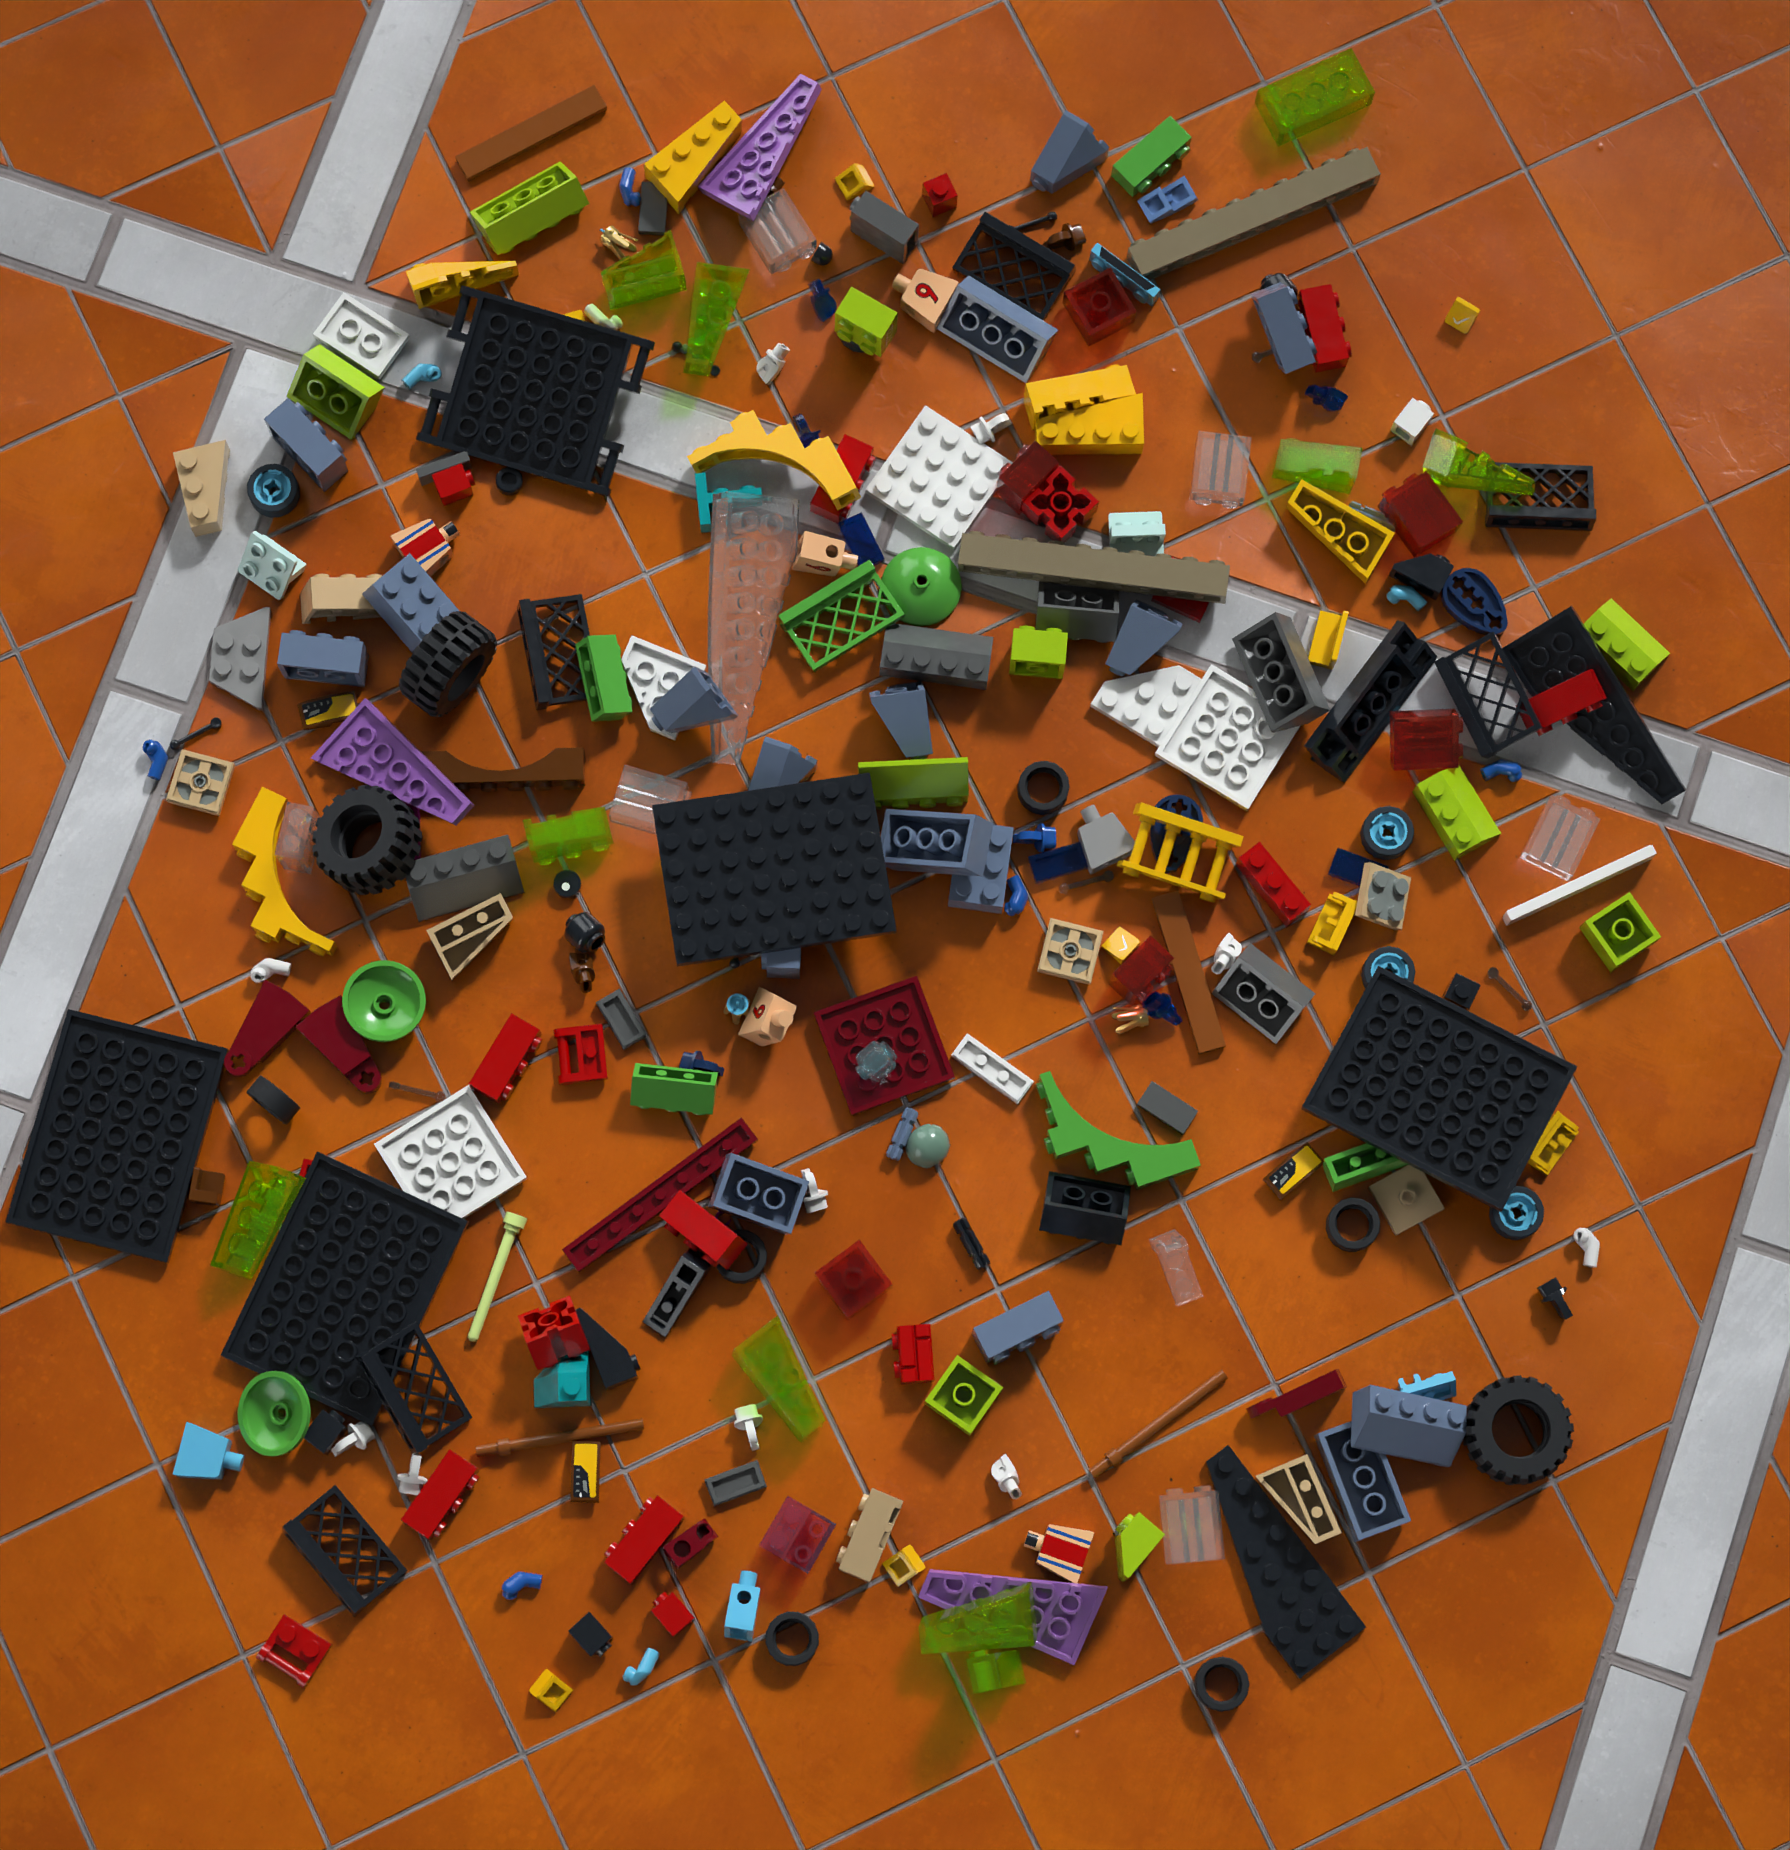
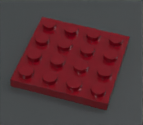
M917 975L814 1012L817 1025L851 1116L955 1079Z

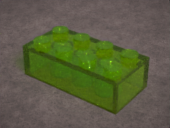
M1350 48L1258 89L1255 104L1279 147L1370 106L1375 91L1354 51Z

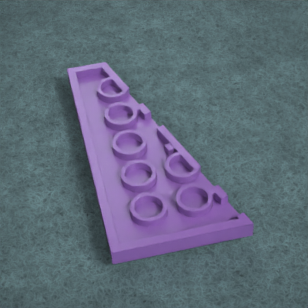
M800 74L698 185L700 191L754 221L822 90L818 82Z
M366 698L311 757V759L371 787L379 786L389 790L400 800L454 825H457L475 806Z
M930 1569L918 1598L1075 1665L1108 1586Z

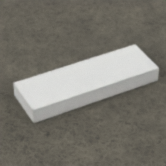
M968 1033L951 1054L953 1059L1017 1105L1034 1083L1032 1079Z

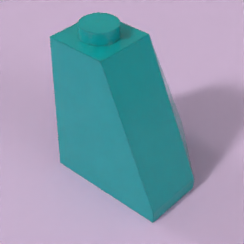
M590 1350L583 1352L577 1357L569 1358L567 1354L558 1358V1362L554 1366L544 1368L534 1379V1408L591 1406Z

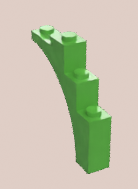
M1050 1071L1039 1075V1083H1036V1088L1040 1099H1046L1048 1108L1045 1109V1114L1049 1124L1055 1125L1054 1128L1047 1130V1138L1043 1140L1048 1154L1053 1153L1055 1160L1087 1149L1088 1153L1084 1154V1158L1089 1170L1094 1169L1095 1175L1127 1165L1128 1168L1124 1170L1129 1185L1134 1184L1136 1190L1200 1168L1201 1164L1192 1139L1174 1144L1145 1145L1128 1142L1108 1135L1092 1126L1069 1105L1058 1089Z

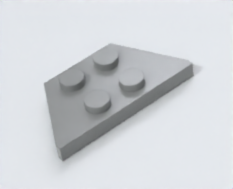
M270 607L262 608L214 628L210 683L226 690L239 700L242 699L257 710H263L271 620Z

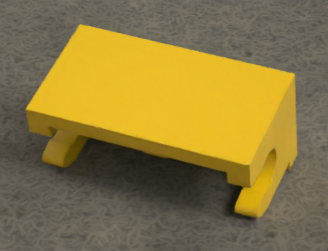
M1334 892L1333 895L1329 894L1307 944L1334 956L1356 911L1357 901L1337 892Z
M1559 1111L1554 1113L1536 1145L1528 1164L1547 1176L1578 1134L1579 1127Z

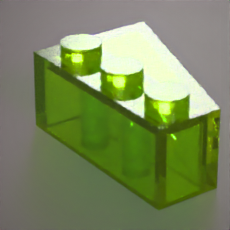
M671 229L664 233V237L651 244L649 242L644 245L641 251L631 257L628 255L601 271L603 287L610 310L687 290L685 274Z
M1294 438L1281 439L1272 477L1299 483L1302 479L1314 487L1350 494L1357 478L1363 448L1304 442Z
M605 807L574 811L569 816L557 819L556 815H550L546 817L547 821L532 824L531 819L523 820L534 863L539 862L540 865L550 864L556 861L555 858L565 855L566 858L578 857L582 855V851L593 849L594 852L602 851L609 848L610 844H614Z
M985 1649L969 1653V1659L964 1660L971 1695L1026 1683L1019 1649L989 1655L988 1650Z

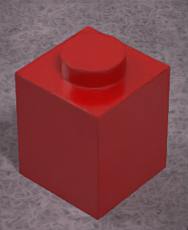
M947 173L923 182L922 196L932 217L957 208L958 195Z
M462 463L431 474L443 507L473 496L471 486L476 484L471 471H465Z
M664 1592L652 1602L655 1606L651 1610L652 1613L673 1637L695 1620L694 1616L673 1592L669 1595Z

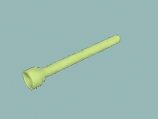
M506 1211L503 1220L506 1231L468 1333V1339L471 1342H476L479 1339L516 1233L519 1234L527 1222V1218Z

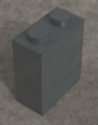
M867 191L864 192L861 198L857 196L849 209L851 210L849 218L851 220V231L904 264L918 244L919 224Z

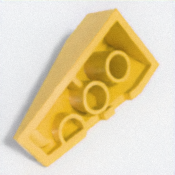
M516 261L421 263L406 271L418 308L421 309L461 295L459 294L461 285L480 289L518 276L519 272Z

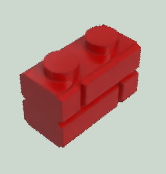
M930 1324L897 1326V1333L891 1334L892 1349L898 1350L899 1361H894L895 1378H900L901 1384L934 1382Z

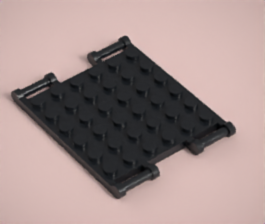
M461 285L459 291L461 297L452 328L448 329L446 337L465 343L450 393L433 388L430 389L429 397L431 399L421 432L417 433L416 440L458 453L465 451L468 456L610 497L612 489L609 487L619 454L623 453L625 445L605 439L619 389L640 394L642 386H640L649 352L650 350L653 351L655 342ZM471 298H475L478 300L468 334L461 333ZM635 345L640 347L630 382L622 379L632 346ZM446 401L447 405L437 437L431 436L440 402ZM605 448L609 450L600 484L597 485L592 483L601 450Z

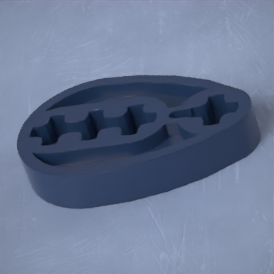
M1473 568L1456 570L1448 577L1441 591V601L1445 610L1456 621L1479 634L1488 635L1491 632H1495L1497 637L1502 635L1508 625L1506 609L1500 594L1489 578L1481 571ZM1454 580L1456 582L1462 580L1464 582L1462 586L1464 591L1471 590L1473 592L1471 598L1474 601H1482L1481 609L1478 607L1473 609L1471 607L1473 601L1469 597L1466 599L1462 598L1463 590L1461 588H1453ZM1489 618L1493 621L1498 619L1500 621V629L1497 627L1490 628L1489 624L1491 621Z
M1169 795L1155 805L1157 808L1176 813V809L1171 808V806H1176L1177 802H1181L1182 807L1186 808V810H1182L1181 816L1203 823V816L1199 806L1187 796ZM1155 822V825H1151L1150 844L1156 863L1167 831L1164 829L1165 825ZM1181 830L1180 834H1182V837L1178 836L1176 838L1172 853L1173 859L1177 860V863H1172L1171 867L1167 866L1165 873H1174L1185 863L1192 838H1190L1191 833Z

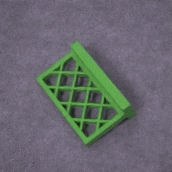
M868 560L781 613L778 617L780 626L792 639L812 671L816 672L905 617V614L876 573L874 565ZM874 581L880 589L878 598L863 595L864 587ZM882 593L887 600L881 599ZM847 597L858 599L855 612L840 609L842 600ZM861 600L876 603L874 616L859 613ZM880 604L891 606L896 613L889 618L877 616ZM824 611L835 613L832 626L817 623L819 615ZM839 614L854 617L851 630L836 627ZM857 618L871 620V629L866 632L855 631ZM802 625L812 627L810 639L798 638L794 630ZM816 628L831 631L828 644L813 641ZM834 632L848 634V643L844 646L832 645ZM803 644L808 645L807 650L805 649ZM811 647L827 649L825 657L815 663L810 656Z

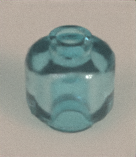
M872 1041L856 1055L858 1066L855 1069L864 1080L870 1078L875 1082H879L895 1069V1059L897 1056L886 1042Z

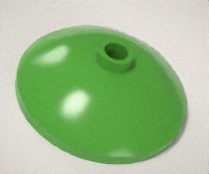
M917 547L899 553L889 562L882 576V582L905 614V617L900 619V621L910 625L929 626L939 623L954 611L960 600L962 583L959 571L950 558L935 549ZM924 578L927 583L920 585L917 583V580ZM886 605L893 615L896 614L891 606Z
M382 960L368 963L352 974L343 991L342 1005L348 1023L359 1035L372 1041L391 1042L407 1036L418 1026L425 1012L426 997L420 979L411 969L398 962ZM382 1002H387L390 1006L388 1009L382 1010L379 1005Z
M268 1371L259 1374L248 1383L239 1401L238 1423L244 1440L253 1450L266 1456L285 1455L294 1450L307 1433L311 1414L310 1403L304 1387L295 1377L281 1371Z

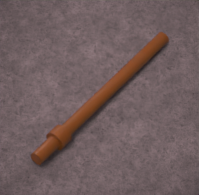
M1223 1370L1218 1371L1115 1449L1113 1447L1106 1452L1102 1460L1088 1469L1089 1473L1095 1479L1111 1466L1115 1468L1123 1462L1122 1458L1228 1379L1227 1375Z
M643 1418L509 1440V1438L498 1439L497 1443L476 1446L477 1457L494 1454L505 1456L511 1455L512 1451L643 1430Z

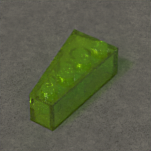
M697 262L693 277L683 373L710 376L750 269Z
M249 1161L210 1266L232 1275L252 1280L306 1178L281 1167Z
M777 1315L733 1350L732 1357L801 1443L821 1428L826 1420Z
M1032 1581L1010 1590L1000 1591L998 1594L983 1599H975L970 1603L958 1607L954 1606L922 1617L919 1624L921 1654L1035 1646L1037 1627Z

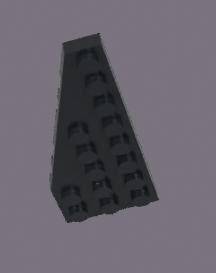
M1573 606L1568 607L1503 647L1509 662L1532 697L1587 670L1593 669L1607 698L1600 701L1602 707L1587 713L1586 709H1583L1576 713L1577 719L1566 724L1600 754L1613 762L1618 769L1637 782L1636 784L1660 804H1664L1686 791L1685 786Z
M1227 1445L1205 1463L1218 1496L1223 1516L1228 1525L1245 1580L1249 1586L1254 1606L1260 1618L1263 1632L1297 1678L1300 1679L1365 1629L1366 1626L1231 1447Z

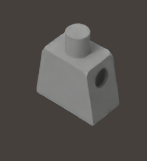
M1095 805L1088 806L1080 811L1086 825L1078 829L1077 836L1090 875L1131 856L1135 841L1113 812L1101 817Z

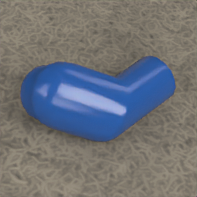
M626 167L623 169L619 184L623 202L627 206L631 207L633 205L637 207L641 202V194L633 192L632 188L636 171L633 168Z
M146 740L142 748L152 762L147 776L160 781L168 761V755L158 741Z
M1503 759L1480 769L1485 781L1499 774L1508 775V779L1512 782L1522 778V768L1520 765Z
M1019 875L1007 880L1012 896L1010 901L1005 903L1004 910L1009 916L1020 914L1028 900V894Z

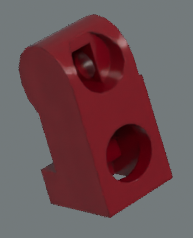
M704 1518L663 1546L662 1551L676 1570H678L719 1536Z

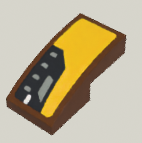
M355 691L323 696L298 703L303 730L330 727L332 723L344 722L358 704Z
M1306 1142L1262 1180L1282 1200L1323 1165L1324 1160Z
M572 1441L571 1502L599 1503L601 1442Z

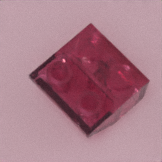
M787 1496L759 1547L808 1574L837 1524Z

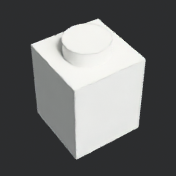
M1412 398L1395 419L1390 431L1412 446L1430 423L1434 413L1425 402Z

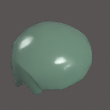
M924 1124L910 1134L905 1149L908 1158L916 1166L931 1168L942 1162L948 1155L950 1142L948 1134L940 1126Z

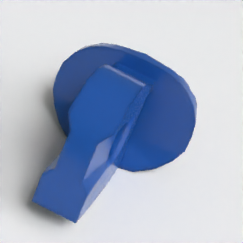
M1039 823L1035 831H1021L1019 834H1014L1013 843L1034 844L1038 852H1043L1045 848L1055 849L1056 829L1055 827H1045L1043 823Z

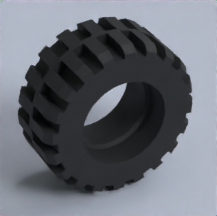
M456 611L450 613L449 616H445L423 637L421 643L414 649L412 656L407 660L406 667L402 670L401 678L399 679L401 693L432 717L447 715L453 708L459 706L463 699H466L471 690L477 686L478 681L486 673V669L491 664L492 657L497 650L495 635L466 612Z
M369 785L358 786V790L353 787L346 790L343 796L337 795L332 799L334 802L330 806H325L322 810L324 812L323 816L318 818L315 824L317 831H313L312 841L316 845L312 846L313 856L316 857L317 865L327 876L344 889L352 893L356 892L359 895H368L369 892L374 895L383 892V888L389 890L396 886L395 882L398 880L402 881L407 876L405 874L407 870L414 867L416 863L414 858L416 855L419 856L421 849L418 842L422 841V831L419 830L420 822L414 815L413 810L389 790L379 786L370 787ZM382 822L381 835L376 845L363 856L352 858L353 846L359 834L368 826Z
M1504 1377L1484 1387L1472 1398L1473 1401L1467 1406L1466 1434L1463 1439V1445H1467L1469 1451L1467 1455L1470 1461H1475L1478 1465L1477 1469L1482 1474L1487 1473L1490 1479L1496 1482H1505L1506 1485H1526L1551 1475L1560 1464L1564 1463L1567 1458L1566 1453L1572 1447L1573 1440L1570 1438L1571 1433L1574 1432V1425L1569 1421V1416H1571L1569 1407L1565 1409L1562 1403L1564 1399L1559 1393L1555 1394L1551 1390L1552 1387L1547 1383L1541 1384L1538 1382V1379L1533 1377ZM1512 1404L1524 1405L1538 1416L1542 1425L1543 1437L1540 1446L1532 1454L1525 1457H1513L1504 1453L1496 1444L1492 1434V1422L1495 1415L1505 1406Z

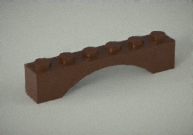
M583 747L555 748L547 756L533 764L503 771L485 770L471 766L458 760L447 751H421L462 793L469 792L472 788H481L483 792H495L497 788H508L509 791H523L524 787H535L536 790L547 791L551 790L552 786H563L565 790L579 789V786H585V754Z

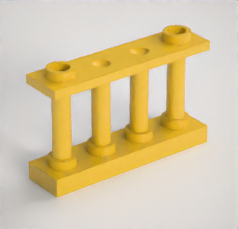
M1142 802L1137 803L1133 814L1140 816L1139 821L1141 824L1129 861L1120 860L1117 863L1118 867L1124 868L1122 873L1133 877H1138L1139 874L1164 881L1200 893L1199 898L1215 903L1216 899H1224L1226 893L1216 890L1228 851H1231L1232 847H1241L1244 836ZM1155 822L1164 824V829L1167 831L1155 870L1139 864L1151 825H1155ZM1182 830L1191 833L1190 838H1192L1181 877L1177 878L1165 874L1176 836ZM1209 839L1215 841V846L1218 848L1206 887L1190 881L1202 843Z

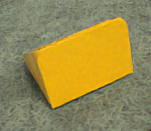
M855 163L834 178L848 201L874 187L865 168Z
M1457 297L1445 318V322L1462 333L1467 334L1477 319L1480 310L1464 299Z
M1119 926L1101 947L1122 965L1141 942Z
M911 1545L906 1546L882 1563L897 1587L925 1569L924 1563Z
M548 1669L544 1670L529 1690L533 1696L554 1712L559 1709L573 1691L572 1688Z

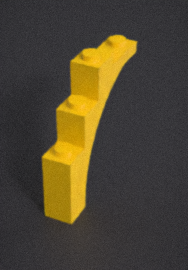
M754 410L741 413L735 420L730 422L734 430L733 432L719 436L713 443L698 447L692 454L687 456L696 473H703L722 462L740 459H763L788 465L806 474L820 485L828 494L837 510L861 498L829 436L818 438L811 442L808 447L804 448L791 423L778 426L772 433L766 435Z
M262 787L232 843L235 850L238 851L236 853L237 856L249 862L254 859L241 884L244 890L247 891L245 895L257 902H261L264 899L251 927L256 932L255 936L267 943H270L271 939L279 943L282 935L286 934L285 939L297 945L300 942L310 945L309 950L319 956L324 957L325 953L333 956L337 949L335 942L309 930L294 914L285 899L278 878L276 848L281 824L290 803L287 798Z

